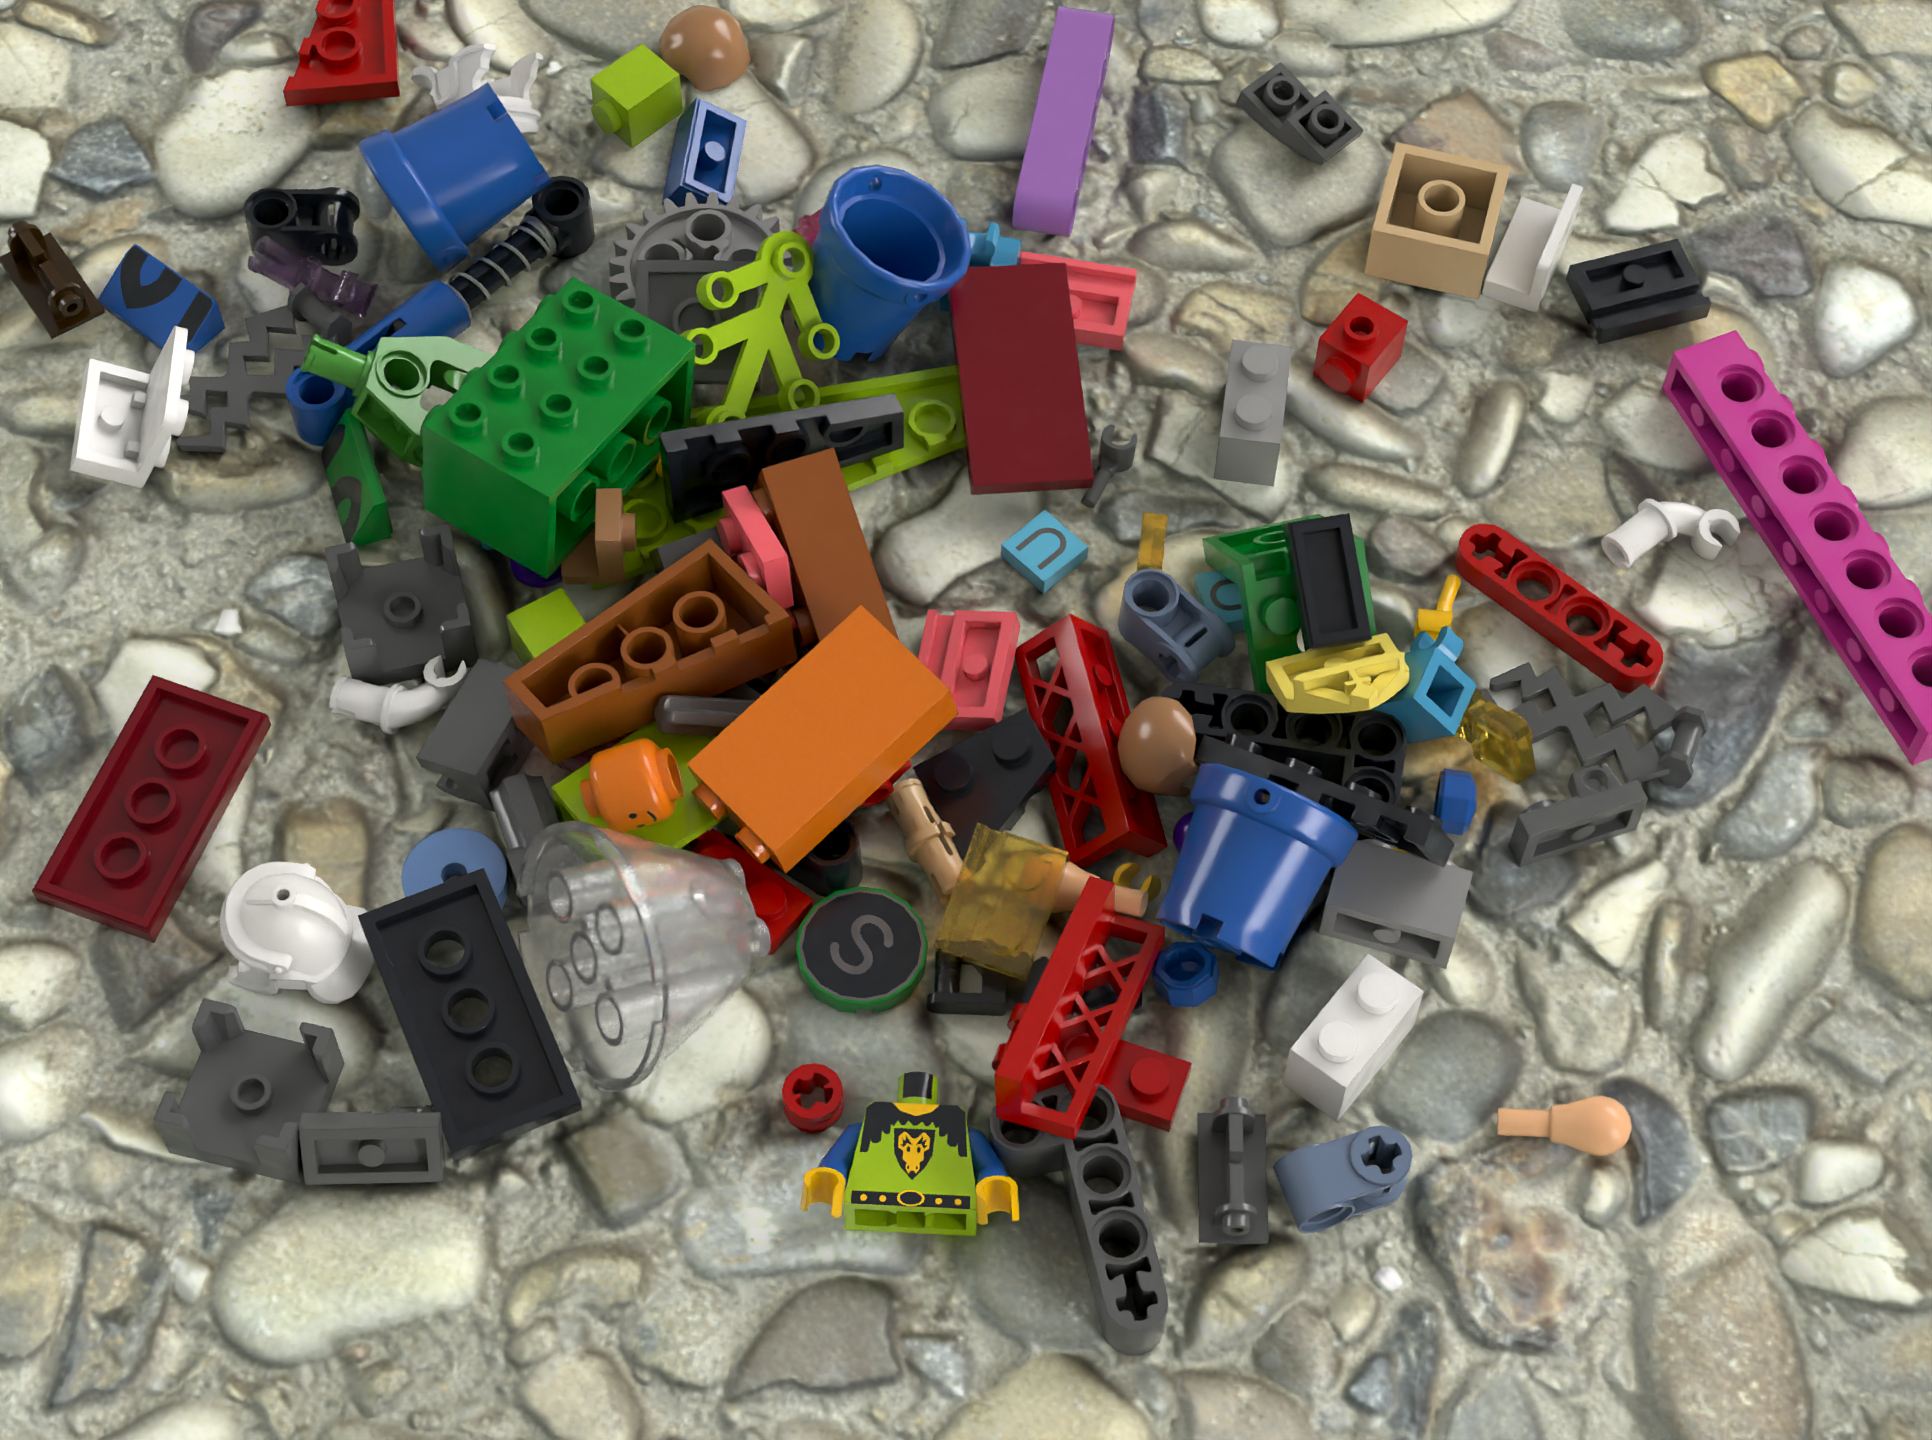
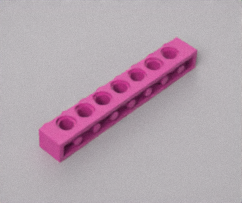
M1737 330L1673 352L1662 389L1910 764L1913 766L1932 758V616L1923 604V598L1914 582L1905 578L1892 559L1884 537L1878 532H1874L1858 509L1857 500L1851 489L1840 483L1827 464L1821 445L1816 440L1810 439L1797 420L1791 401L1787 396L1778 392L1765 373L1760 356L1756 351L1748 348Z

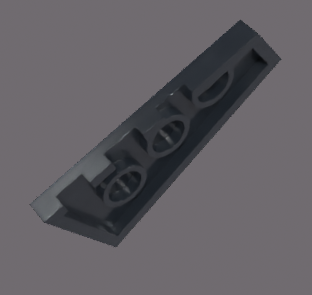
M893 393L658 433L666 506L674 524L724 508L723 491L746 485L749 492L752 491L761 469L834 448L842 469L904 448V412Z

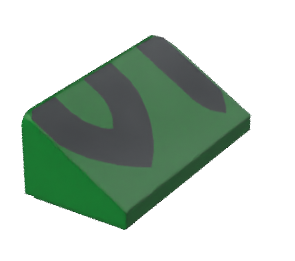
M352 408L345 410L325 443L321 458L346 543L353 542L358 547L392 538L391 533H393L364 425L351 414Z

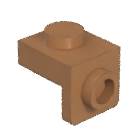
M622 488L596 489L595 528L561 563L563 583H625V551H636L637 531L636 514L624 513Z

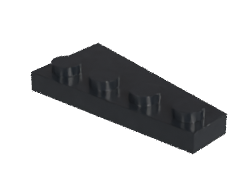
M1228 733L1224 742L1207 735L1203 736L1194 757L1199 764H1221L1272 781L1327 807L1348 820L1360 834L1443 868L1445 867L1455 843L1442 830L1443 821L1438 817L1412 806L1406 805L1405 809L1383 802L1381 801L1382 796L1350 781H1346L1343 787L1322 779V771L1297 759L1286 757L1284 764L1263 757L1261 756L1263 747L1235 734ZM1267 791L1261 792L1265 795L1270 796V793H1268Z

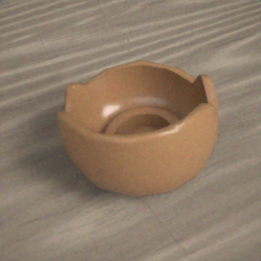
M705 5L692 6L674 16L659 39L663 61L677 73L687 77L698 91H710L730 85L745 73L751 60L738 20L731 13L721 8Z
M1161 696L1148 698L1141 701L1124 722L1118 741V757L1122 772L1139 791L1176 797H1186L1191 794L1188 787L1180 785L1184 780L1196 775L1199 771L1197 763L1193 760L1196 735L1192 716L1179 701Z

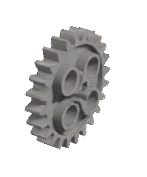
M692 192L687 193L685 206L679 208L670 199H663V214L658 215L654 211L645 208L642 210L644 226L628 222L626 224L627 240H615L616 257L609 258L611 298L636 311V260L755 261L756 254L764 239L773 233L780 232L779 218L773 216L762 221V206L758 203L751 206L748 210L742 211L740 196L735 195L726 206L719 205L716 192L710 193L706 204H698ZM785 251L783 255L784 266L789 271H792V257L788 251ZM787 299L780 315L783 326L784 310H791L790 306L787 305Z

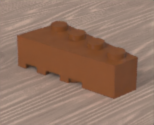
M834 448L761 469L750 493L788 555L794 606L791 607L792 610L790 611L796 620L797 628L793 630L800 646H806L809 653L860 605L899 640Z
M709 539L502 681L515 725L554 765L655 722L656 718L653 717V709L664 695L713 697L797 661L790 615L712 539Z

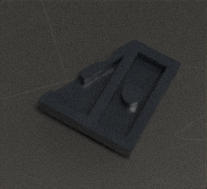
M1025 708L914 766L913 769L941 821L949 823L955 833V836L951 837L970 874L973 875L979 872L987 862L984 855L1005 828L1009 831L1012 830L1025 813L1028 800L1034 794L1042 791L1058 770L1055 757L1028 710Z

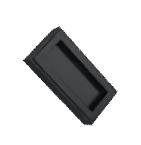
M1350 514L1289 522L1283 525L1305 652L1371 640L1372 636Z

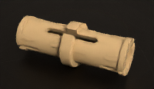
M911 778L893 786L894 791L884 802L903 832V836L906 839L904 849L910 861L919 863L941 906L950 907L965 901L973 894L972 890L977 889V883L966 865H964L951 837L955 836L949 823L941 821L938 814H936L920 780Z

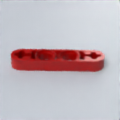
M1482 523L1473 525L1464 531L1460 537L1455 556L1456 569L1464 580L1607 684L1611 683L1615 689L1624 693H1631L1643 684L1649 688L1653 686L1663 663L1664 652L1660 643L1651 634L1504 529L1496 525ZM1487 550L1495 553L1494 558L1486 556L1482 560L1473 556L1474 552L1483 554ZM1502 572L1505 574L1509 572L1507 579L1501 578ZM1525 580H1536L1548 588L1550 596L1542 600H1530L1521 595L1516 585ZM1576 615L1587 616L1597 623L1599 632L1591 636H1580L1568 628L1566 620ZM1609 636L1614 637L1616 639L1615 643L1613 644L1610 642L1608 644L1607 650L1602 651L1608 641ZM1634 656L1644 661L1643 665L1636 663L1631 668L1622 663L1623 659L1630 660Z

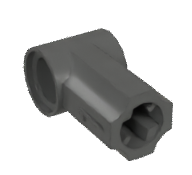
M524 772L503 779L502 783L496 789L489 792L508 849V851H505V856L521 906L526 907L585 888L584 875L569 832L563 833L555 807L543 777L530 776Z

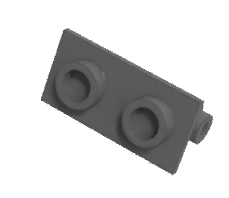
M1227 1097L1220 1101V1109L1214 1113L1197 1114L1199 1243L1268 1244L1266 1114H1254L1252 1110L1248 1109L1247 1100L1242 1097Z

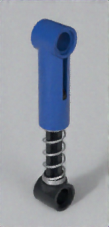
M550 177L553 183L532 196L533 208L524 214V218L520 221L519 226L510 228L508 238L505 241H493L489 246L487 255L484 257L474 256L470 259L469 267L466 271L451 273L449 284L435 279L345 348L366 355L368 350L372 352L375 350L381 337L447 336L452 339L456 338L471 326L470 318H472L471 310L482 301L491 303L492 298L490 295L503 285L509 288L512 287L511 279L522 270L531 272L530 264L538 258L548 259L550 256L559 258L576 257L588 250L593 244L595 237L588 188L583 182L574 177ZM299 367L288 377L285 386L297 434L303 441L310 445L324 447L345 410L353 407L356 397L351 395L352 389L310 372H303L300 370L301 367Z

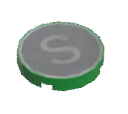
M859 886L835 891L813 905L800 924L796 943V955L801 979L816 999L838 1011L856 1014V1009H873V1013L891 1009L911 996L925 973L928 940L922 919L907 901L886 890Z

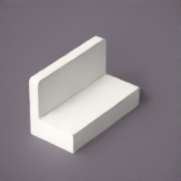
M1572 184L1561 210L1521 197L1486 276L1481 295L1534 313L1538 312L1573 230L1584 187Z

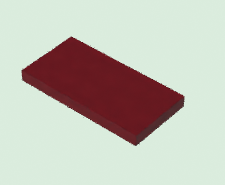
M1066 263L968 267L965 276L947 292L971 495L1092 488L1094 473Z
M152 675L32 889V893L37 901L155 943L271 727L268 715Z

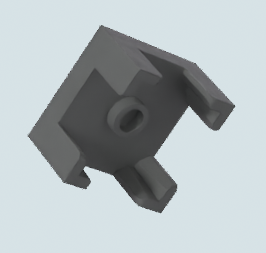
M636 260V312L680 335L686 330L712 327L756 308L760 297L761 285L739 293L737 301L731 307L719 310L705 308L698 300L696 288L699 280L706 274L718 271L730 272L754 261ZM715 280L712 284V294L716 300L721 301L724 296V289L721 283ZM695 336L692 339V342L696 344L695 356L700 358L704 347L702 341ZM743 341L718 351L716 358L711 363L694 366L693 384L728 385ZM761 371L756 382L754 391H760Z
M449 523L423 527L419 530L424 557L362 569L357 545L353 542L324 548L342 625L340 631L352 679L384 686L424 677L425 665L439 655L442 657L445 672L458 670L462 661L465 662L466 668L473 667L477 662L476 644Z
M203 998L192 1025V1032L201 1052L179 1105L173 1092L166 1091L154 1117V1122L169 1153L299 1184L303 1175L298 1130L302 1113H322L327 1111L345 1064L333 1029L302 1022L299 1030L304 1043L244 1029L235 1006Z

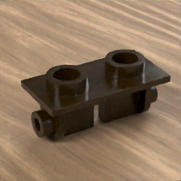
M26 221L16 222L9 228L7 244L10 252L0 256V264L51 339L105 313L104 308L51 232L43 236L41 230L36 225L28 224Z

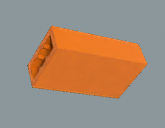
M860 605L687 763L689 770L698 783V786L691 792L705 810L717 821L727 814L741 828L735 837L758 863L762 865L771 858L787 873L959 713L951 690L873 615Z

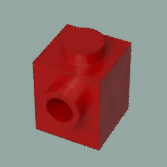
M1357 293L1320 336L1313 375L1322 379L1331 389L1344 392L1363 403L1400 359L1408 320Z

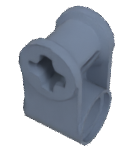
M1151 568L1139 570L1132 574L1125 582L1118 619L1120 634L1127 642L1152 661L1173 684L1177 682L1197 683L1200 671L1216 657H1227L1236 648L1233 633L1221 617L1212 610L1205 608L1177 584L1170 575L1162 570ZM1138 606H1152L1159 611L1148 612L1140 609Z
M1380 1125L1369 1127L1326 1143L1311 1144L1291 1151L1276 1161L1273 1169L1298 1231L1306 1234L1326 1230L1348 1218L1381 1207H1387L1396 1202L1404 1192L1413 1155L1411 1145L1403 1134L1394 1128ZM1375 1160L1377 1165L1366 1167L1367 1161ZM1391 1167L1389 1173L1382 1174L1380 1169Z

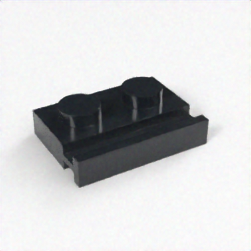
M1678 239L1572 264L1569 266L1566 281L1587 323L1593 324L1597 332L1595 338L1598 344L1707 318L1712 304L1709 297H1704L1700 291L1701 282Z

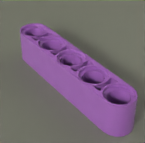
M1063 6L1058 7L1017 185L1012 217L1013 229L1065 237L1071 236L1111 52L1115 14Z

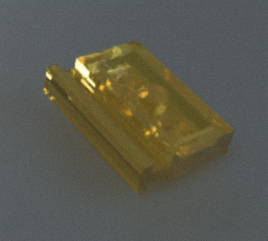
M977 823L933 945L935 951L943 954L948 953L963 958L964 961L1027 981L1070 859L1069 852L1008 832L1002 833L988 828L987 825Z

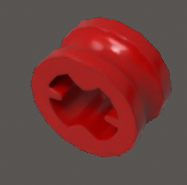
M816 1063L805 1064L792 1070L784 1081L782 1088L784 1114L791 1125L800 1131L816 1133L829 1129L839 1120L844 1103L842 1082L836 1072L825 1065ZM815 1087L824 1089L825 1102H828L827 1104L816 1101L811 1109L802 1107L801 1094H798L799 1092L810 1095Z

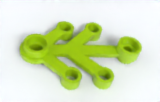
M793 231L773 233L761 243L754 262L730 272L718 271L709 273L699 280L696 288L699 302L709 310L731 307L737 301L739 293L763 285L756 308L712 327L690 329L680 334V336L691 342L696 336L703 343V354L700 358L695 356L694 366L711 363L716 358L718 351L743 341L721 405L708 407L703 410L696 420L695 427L721 423L726 418L730 419V421L746 418L745 413L766 355L780 389L778 402L784 412L819 406V389L811 380L802 378L780 319L787 299L801 332L798 337V347L806 359L811 361L830 359L838 352L840 347L839 334L832 325L822 323L808 286V282L813 275L814 253L810 244L800 234ZM785 251H788L792 257V271H789L784 266L783 255ZM715 280L720 282L724 289V296L721 301L716 300L712 294V284ZM816 332H819L824 338L825 344L822 352H819L813 343ZM797 387L803 391L805 401L801 408L795 404L793 398Z

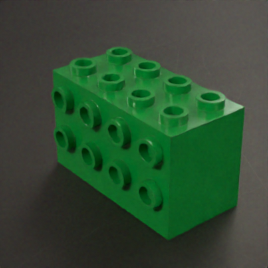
M572 277L555 295L548 294L539 303L534 316L518 331H510L500 343L497 352L481 368L475 367L470 370L463 379L460 389L443 406H434L424 418L420 429V436L423 442L421 478L423 479L424 509L547 579L595 528L596 489L622 488L623 498L658 461L660 456L658 433L689 428L696 344Z

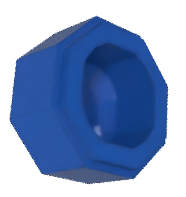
M1444 768V771L1440 772L1437 783L1433 815L1443 821L1441 828L1445 833L1463 835L1469 828L1476 812L1477 790L1475 780L1468 771Z
M1175 942L1158 953L1154 962L1152 977L1156 992L1170 1006L1197 1007L1216 994L1220 973L1216 956L1201 942Z

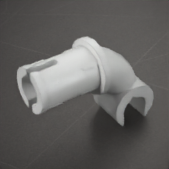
M1645 499L1639 504L1638 513L1615 531L1604 536L1601 544L1611 562L1621 569H1627L1635 560L1660 541L1670 542L1679 533L1691 537V546L1697 555L1703 559L1714 561L1723 546L1712 537L1711 533L1721 536L1731 548L1740 534V528L1735 516L1722 509L1705 511L1697 506L1686 503L1657 502L1653 499Z
M439 655L425 665L423 671L425 683L406 690L405 686L394 684L388 688L341 676L335 682L331 692L329 703L330 708H332L331 714L373 723L380 726L382 732L392 735L400 727L422 721L441 709H447L468 676L465 662L462 661L455 675L446 678L442 657Z

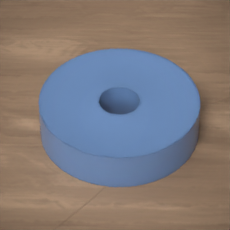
M453 828L435 832L421 840L410 851L404 862L401 878L405 897L445 883L448 878L454 875L463 876L484 868L502 909L507 899L510 885L504 855L497 844L477 831Z

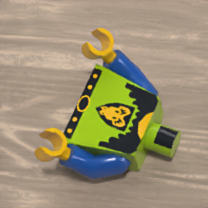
M908 1072L899 1076L897 1103L872 1102L868 1104L863 1122L848 1125L822 1158L818 1168H813L806 1172L803 1180L800 1210L807 1212L810 1204L822 1202L831 1206V1217L839 1218L842 1214L844 1198L845 1230L976 1236V1220L979 1225L987 1224V1214L991 1212L1004 1211L1011 1215V1221L1019 1220L1018 1186L1014 1180L1007 1176L1004 1165L984 1133L976 1128L967 1127L965 1109L958 1105H938V1078L925 1072Z

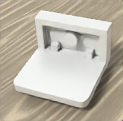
M174 326L150 374L90 358L83 374L70 465L71 471L143 488L154 467H164L170 450L171 435H181L188 414L189 402L180 399L181 386L185 387L187 385L195 358V352L186 349L188 329Z

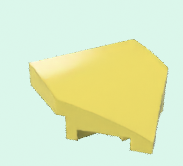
M1387 633L1374 635L1367 642L1312 650L1265 662L1267 683L1287 712L1327 714L1370 710L1393 697L1409 683V667L1405 663V653L1397 650Z

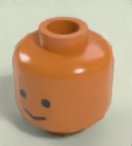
M648 738L634 740L594 754L590 760L589 778L582 780L580 783L583 802L589 815L592 818L601 816L607 826L617 833H625L666 820L674 813L676 799L682 798L684 795L681 773L671 750L668 747L660 749Z

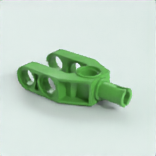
M314 334L300 370L306 373L310 372L352 389L351 395L356 398L351 414L401 461L422 468L423 442L420 436V429L424 418L429 412L420 406L423 392L426 388L430 389L431 385L455 394L460 389L461 383L466 374L457 371L468 374L475 367L481 368L493 355L447 336L381 337L373 352L368 350L366 355H363ZM389 383L394 384L395 386L399 387L401 390H398V389L392 387Z

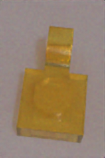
M1475 688L1454 736L1461 737L1471 743L1474 758L1516 784H1519L1536 771L1531 743L1533 740L1532 731L1522 716L1514 711H1506L1484 698L1483 693Z

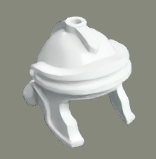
M494 43L474 44L459 50L450 58L449 66L439 71L429 66L414 68L411 80L415 84L431 90L429 96L435 102L437 110L468 95L488 82L522 135L526 137L538 134L539 126L537 122L541 120V113L532 109L533 103L529 99V89L537 78L539 63L544 59L542 54L532 52L515 62L509 77L496 81L493 78L481 80L483 75L489 71L490 59L496 51Z
M270 862L248 870L230 888L221 909L220 935L226 948L239 960L238 965L229 966L228 982L244 990L261 994H277L280 988L308 990L313 998L327 1004H339L353 997L362 987L374 961L358 919V915L368 911L361 907L346 905L320 877L315 876L316 869L308 863Z

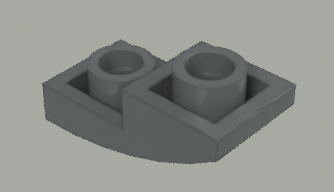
M1281 62L1243 89L1236 101L1254 121L1278 141L1319 165H1323L1361 136L1363 129L1326 90L1314 97Z

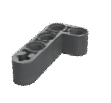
M1064 1084L1038 1092L1032 1104L1066 1113L1072 1101V1096ZM1099 1084L1085 1116L1095 1118L1101 1123V1126L1092 1131L1079 1129L1075 1140L996 1118L995 1105L989 1117L988 1141L1004 1165L1007 1176L1027 1178L1062 1171L1101 1330L1107 1343L1115 1351L1127 1356H1141L1152 1351L1160 1343L1164 1333L1168 1311V1293L1118 1103L1113 1093L1104 1085ZM1013 1129H1023L1029 1131L1035 1138L1025 1144H1015L1008 1141L1003 1135ZM1096 1177H1104L1112 1180L1118 1188L1113 1192L1100 1194L1092 1191L1085 1183ZM1111 1240H1121L1133 1247L1135 1252L1125 1258H1116L1108 1255L1101 1246ZM1134 1287L1132 1297L1135 1309L1140 1317H1146L1145 1320L1135 1321L1131 1311L1124 1310L1126 1289Z

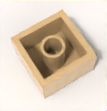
M1396 142L1371 232L1364 275L1478 300L1511 167Z

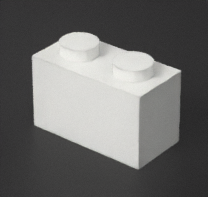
M1367 954L1290 1048L1282 1084L1338 1122L1414 1027L1424 991L1370 954Z

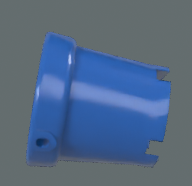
M488 82L468 95L395 133L384 129L363 139L358 145L364 161L385 195L431 262L443 274L449 272L468 256V246L531 196L553 183Z
M878 164L851 168L833 182L819 217L820 229L811 245L814 253L813 275L808 282V286L822 323L832 325L839 334L840 347L833 357L839 360L850 361L856 352L865 354L872 352L867 361L877 360L889 350L899 334L928 303L938 301L967 272L972 249L966 225L953 204L931 184L905 170ZM795 320V321H794V324L796 325L797 329L799 330V327H798V325H797V323H796V320ZM816 332L813 343L817 349L822 351L825 344L824 338L819 332Z
M1203 763L1199 768L1190 798L1191 803L1195 806V810L1167 893L1156 918L1160 919L1159 922L1169 929L1194 942H1201L1207 948L1212 950L1218 948L1236 955L1235 960L1265 971L1276 972L1290 940L1330 868L1342 865L1357 840L1359 831L1348 820L1327 807L1279 784L1225 765ZM1262 791H1267L1270 793V800L1268 803H1264L1256 799L1257 795Z

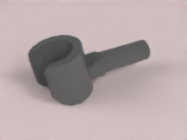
M1109 425L1103 430L1098 453L1099 466L1094 476L1092 488L1087 489L1081 500L1083 505L1088 508H1094L1110 478L1115 473L1127 471L1132 467L1138 439L1137 434L1134 433L1132 435L1131 441L1128 444L1116 445L1112 443L1115 425Z

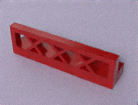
M1068 614L1016 647L1015 660L1030 716L1055 757L1058 770L1048 781V786L1068 861L1082 870L1120 847L1149 858L1168 847L1154 794L1139 791L1121 769L1118 757V741L1124 722L1131 712L1109 633L1079 617ZM1057 647L1060 659L1050 683L1042 681L1037 659ZM1066 697L1071 699L1074 713L1063 737L1056 734L1053 721L1062 698ZM1077 750L1086 754L1089 765L1079 791L1071 789L1068 779V773ZM1092 805L1100 807L1106 831L1085 843L1082 829Z
M1089 876L994 1074L996 1118L1075 1140L1165 940L1164 926L1115 913L1114 882ZM1110 936L1143 944L1138 954L1116 962H1112L1104 949ZM1110 983L1119 997L1117 1002L1090 1012L1082 999L1083 993ZM1105 1026V1028H1104V1030H1103V1032H1102V1030L1100 1029V1027ZM1087 1032L1096 1047L1094 1052L1067 1062L1058 1048L1060 1043ZM1051 1062H1052V1064H1053L1054 1067L1048 1069L1049 1066H1050V1064H1051ZM1082 1076V1079L1079 1083L1077 1078ZM1062 1083L1065 1084L1072 1096V1101L1066 1113L1032 1104L1038 1092Z

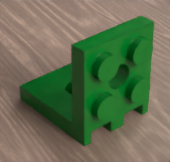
M1320 514L1202 538L1206 563L1239 586L1255 692L1274 695L1267 683L1265 662L1305 652L1301 651L1297 644V634L1301 627L1283 525L1289 522L1324 517ZM1353 534L1371 636L1377 635L1364 541Z

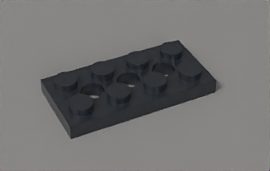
M484 868L358 915L362 931L434 1112H441L442 1132L454 1161L582 1110L581 1100ZM453 940L463 946L465 949L464 955L456 965L449 968H438L428 962V951L439 941ZM477 998L483 1001L488 1006V1013L484 1020L471 1027H463L454 1023L450 1018V1013L454 1005L460 1000ZM493 1056L502 1057L509 1061L513 1067L510 1077L504 1083L491 1087L482 1085L474 1078V1071L482 1060Z

